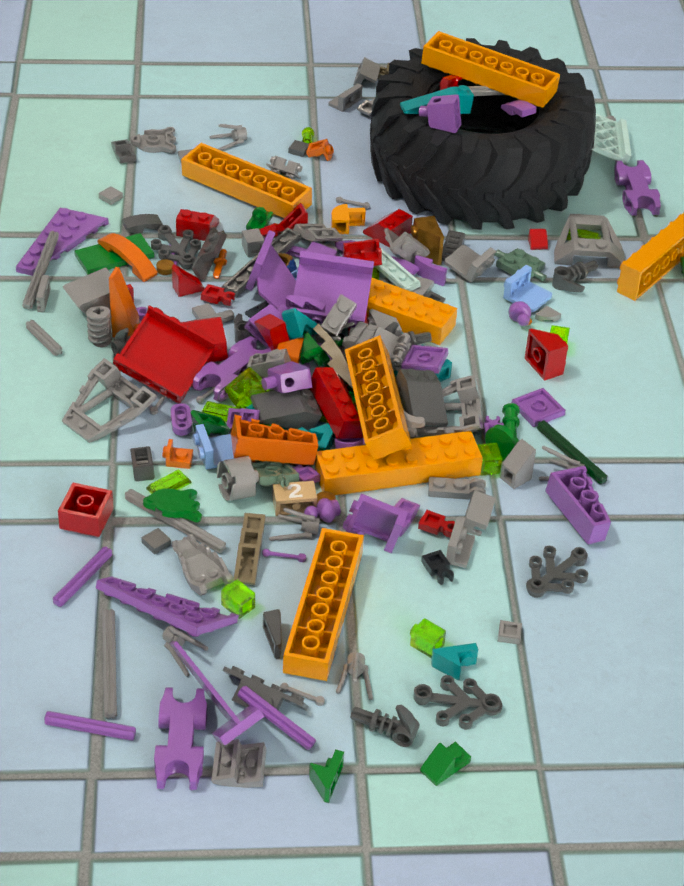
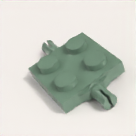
M518 248L510 253H504L499 249L496 250L495 256L500 258L496 261V267L514 275L518 269L528 265L532 267L531 278L536 277L542 282L546 280L547 275L540 272L545 268V262Z
M259 460L256 463H251L253 469L258 471V483L261 486H272V484L278 483L282 487H287L290 482H299V473L288 463L262 462Z

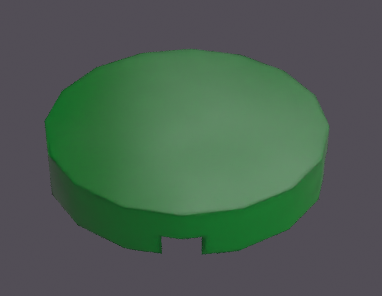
M497 424L488 429L485 441L489 451L495 458L504 462L519 440L514 438L511 429Z

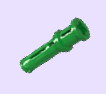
M508 403L502 408V413L504 414L502 423L511 429L514 438H517V427L520 424L518 418L520 408L514 403Z

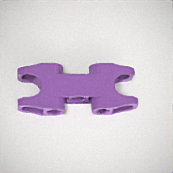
M637 160V166L635 167L626 166L622 161H615L614 180L617 186L625 185L626 190L623 191L622 200L628 213L631 216L637 215V209L645 208L651 211L652 215H659L661 207L660 193L658 189H649L648 187L651 184L649 166L644 160Z
M252 336L240 340L230 348L228 358L221 364L209 362L202 367L193 379V388L201 391L207 387H215L213 399L222 402L234 396L243 387L244 379L241 377V374L247 368L250 356L256 353L271 352V349L257 350V338Z
M173 687L165 688L164 695L160 701L158 727L159 729H169L168 745L155 746L154 765L157 789L165 788L166 780L170 775L182 773L189 778L190 790H197L203 773L204 747L193 746L194 730H206L207 703L203 688H197L195 698L186 703L178 702L174 699Z

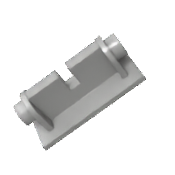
M278 156L271 157V165L266 163L271 169L270 171L274 173H283L287 178L301 179L298 175V172H301L303 168L300 163L289 160L287 166H285L287 160Z

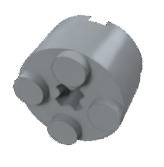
M249 456L228 459L218 463L217 478L221 477L222 482L218 486L222 497L226 501L256 496V482H259V474L257 470L253 469Z

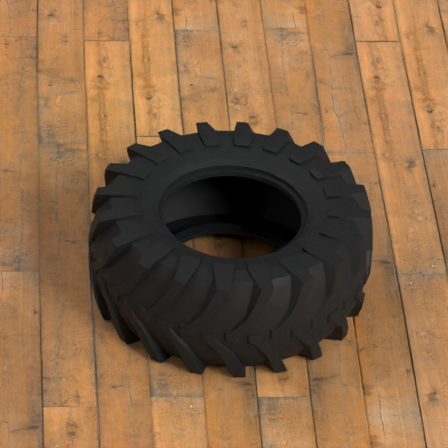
M466 38L468 42L558 73L560 78L557 92L544 107L536 106V113L521 117L518 114L511 116L501 108V105L519 100L518 98L510 95L474 96L470 114H461V126L456 133L431 128L428 123V117H422L419 114H405L400 107V102L440 91V82L443 77L452 74L444 73L441 70L421 64L423 49L419 48L409 50L410 60L408 61L393 60L390 62L389 74L381 75L376 86V97L371 110L370 152L377 181L383 182L387 194L392 199L404 198L409 211L415 214L426 210L433 212L439 223L448 225L453 219L468 221L472 229L482 230L483 222H498L505 229L515 228L513 220L526 218L536 223L545 221L543 211L547 209L563 211L568 206V196H578L583 186L584 175L587 173L591 162L595 138L596 107L593 92L586 89L582 75L580 73H568L564 61L559 58L544 60L539 50L533 47L520 51L510 48L508 42L498 40L496 45L492 46L481 45L475 38ZM466 79L458 82L459 86H482ZM462 129H481L502 134H483Z

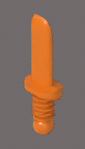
M221 249L218 258L214 259L216 266L213 277L215 279L220 278L222 268L227 264L225 259L226 249Z

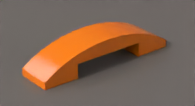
M110 233L97 240V243L108 252L114 251L131 265L132 273L143 282L158 274L147 256L127 238L119 234Z

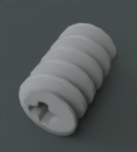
M105 306L91 307L86 312L88 339L97 347H106L112 342L110 309Z

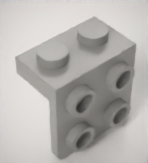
M388 228L384 230L386 234L385 239L390 244L389 249L393 254L400 255L402 259L414 264L416 255L426 257L430 254L427 247L407 232H404L399 237Z
M461 245L445 259L444 264L469 282H472L493 265L496 251L490 247L480 256L466 245Z

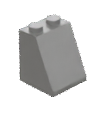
M107 268L98 270L63 286L64 290L85 315L89 308L95 306H105L110 309L109 277L111 272Z

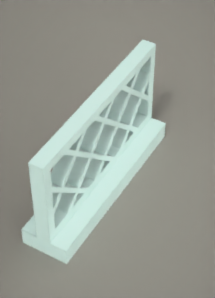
M596 114L597 121L592 151L616 161H622L626 165L631 158L626 120L620 119L619 122H615Z

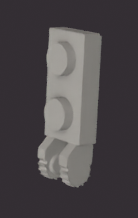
M429 477L428 496L469 500L474 490L486 494L484 489L486 481L478 478L469 480Z

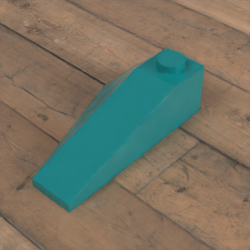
M460 85L459 87L446 88L400 102V107L405 114H419L420 106H427L434 96L459 95L460 114H470L474 94L469 87Z

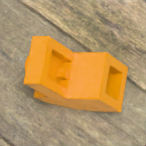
M347 204L336 206L331 213V228H335L340 234H349V226H365V208H348Z

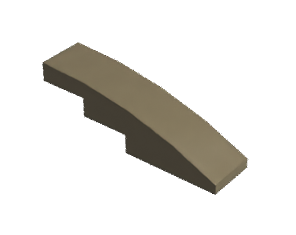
M317 324L313 330L325 341L320 347L332 358L328 365L333 367L338 375L353 389L345 355L330 335Z
M244 513L234 583L255 585L266 519L264 514Z

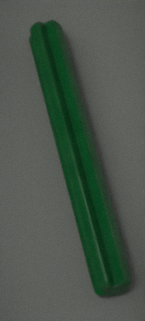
M543 420L538 423L537 429L569 458L584 464L587 469L586 473L596 482L603 484L607 481L608 475L548 422Z

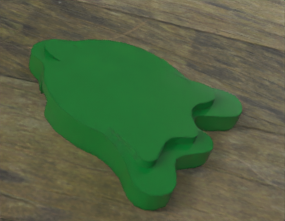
M159 489L143 499V506L154 512L157 508L162 511V516L184 518L196 523L202 519V514L198 511L200 503L194 501L197 498V491L194 489L182 491Z

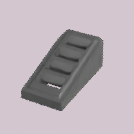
M448 231L443 246L442 261H445L449 254H452L461 245H464L465 233Z
M150 446L131 448L134 480L145 481L154 479V466Z
M279 609L264 612L262 627L274 658L280 659L282 645L281 612Z

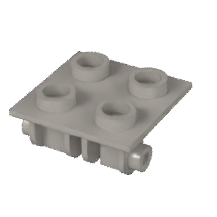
M378 326L374 337L381 336L389 352L392 368L399 372L402 369L401 364L411 346V343H409L411 340L410 335L403 333L398 337Z

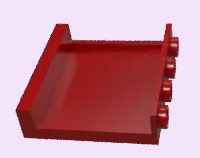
M149 305L146 315L120 354L117 353L114 357L113 364L119 371L174 402L181 403L193 385V379L196 374L205 366L214 352L216 342L211 337L198 333L195 328L180 323L177 318L164 314L161 309Z

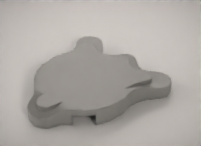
M167 127L161 130H145L144 135L132 136L131 144L149 153H175L176 146L173 144L176 143V137L173 136L175 129Z

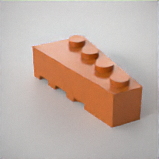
M234 415L231 430L234 458L249 456L251 460L262 462L272 461L314 465L318 450V441L315 433L294 428L284 430L277 424L272 423L271 426L259 424L260 420L251 419L250 422L242 420V416Z

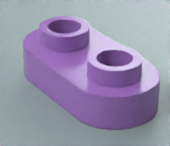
M178 403L171 407L172 431L175 434L185 436L192 431L191 410L188 405Z

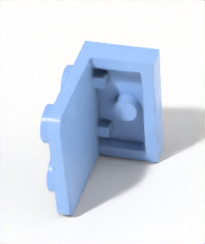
M525 265L505 280L503 298L512 303L523 301L530 307L531 312H535L552 298V293L530 282L532 267Z
M204 424L195 425L196 434H193V442L198 448L199 459H202L206 470L217 468L220 461L234 458L231 434L208 438Z

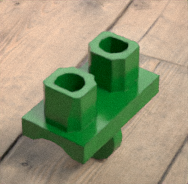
M256 207L246 225V230L256 228L260 230L268 226L273 217V212H266L264 208Z

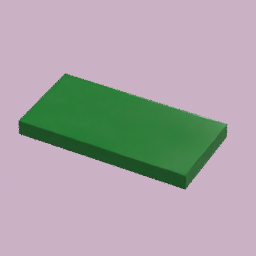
M141 233L125 237L134 243L148 259L154 258L153 250ZM100 244L74 250L75 257L87 275L103 268L110 270L115 267L128 265L114 251L108 252Z

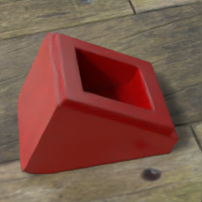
M546 229L529 230L528 241L531 250L548 249Z

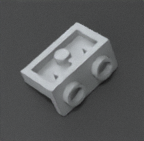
M457 517L448 543L446 558L450 565L466 568L475 536L467 534L468 528L464 527L465 518Z

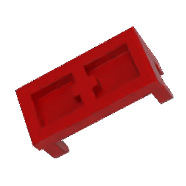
M379 239L343 243V257L374 261V266L382 265V250L379 248Z

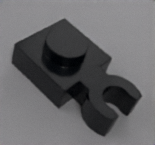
M441 550L422 555V564L431 576L437 574V582L440 585L444 584V577L449 578L451 582L453 581L454 573L450 570V563Z

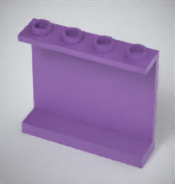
M301 250L294 295L318 300L326 304V311L296 309L315 323L322 324L341 294L357 304L356 310L347 322H354L355 325L349 328H355L359 321L365 323L374 261Z

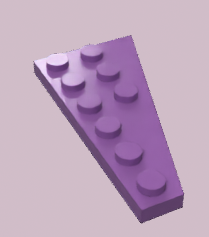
M60 207L16 265V272L33 276L51 231L58 232L59 238L50 261L52 259L57 260L61 257V253L64 251L68 252L82 243L90 233L95 234L98 232L100 226L105 227L108 225V218Z
M112 576L99 579L96 582V589L104 592V595L115 597L123 604H130L140 612L153 615L154 619L163 620L169 623L170 626L180 628L190 636L198 637L201 634L213 632L216 629L235 624L238 621V614L230 613L228 616L220 614V609L200 608L198 602L168 593L166 597L157 595L155 589L136 588L135 583Z

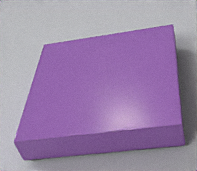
M411 345L401 364V368L431 370L439 374L448 356V348Z
M544 388L514 398L511 402L519 406L520 414L532 427L538 426V423L543 420L549 422L564 416L566 411Z

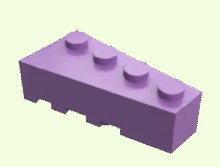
M580 466L552 472L545 492L587 544L605 541L611 520L603 504L598 500L599 495L592 487L593 482L591 478L587 477L586 467Z

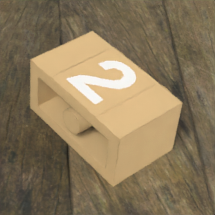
M314 481L290 482L287 487L273 484L272 499L275 515H292L284 512V508L304 513L308 506L316 507L317 494Z

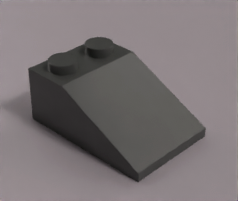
M400 369L395 380L405 412L415 417H423L425 425L447 426L448 420L441 383L434 371Z
M307 388L287 393L270 391L254 394L250 397L255 410H260L259 420L263 424L272 425L273 423L288 429L303 427L309 431V429L316 427L322 417L312 391Z

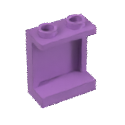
M361 493L359 500H354L349 510L353 514L348 513L344 523L345 526H348L346 532L350 533L351 529L354 528L387 541L384 551L392 553L408 512Z

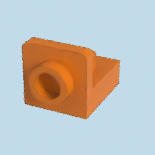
M328 139L309 143L306 153L308 157H318L324 154L326 160L330 161L334 149L329 144Z
M169 439L167 446L163 447L162 457L166 458V467L190 469L193 449L173 447V439Z

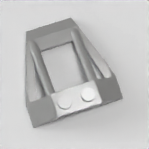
M569 215L554 250L555 264L572 265L574 255L606 257L607 267L620 268L621 263L625 260L624 251L609 220L605 216ZM570 229L571 240L566 242L567 235ZM577 229L602 231L603 239L578 238Z
M104 358L90 371L87 376L88 381L85 386L82 385L77 400L72 402L62 422L90 443L101 439L134 420L158 397L144 386L139 389L124 378L114 364ZM98 381L107 389L83 404ZM112 395L130 407L102 426L84 414Z
M475 375L455 379L450 382V386L442 389L443 397L455 392L458 393L461 403L444 404L446 411H462V416L459 417L460 426H424L417 428L418 436H436L484 430L482 403Z

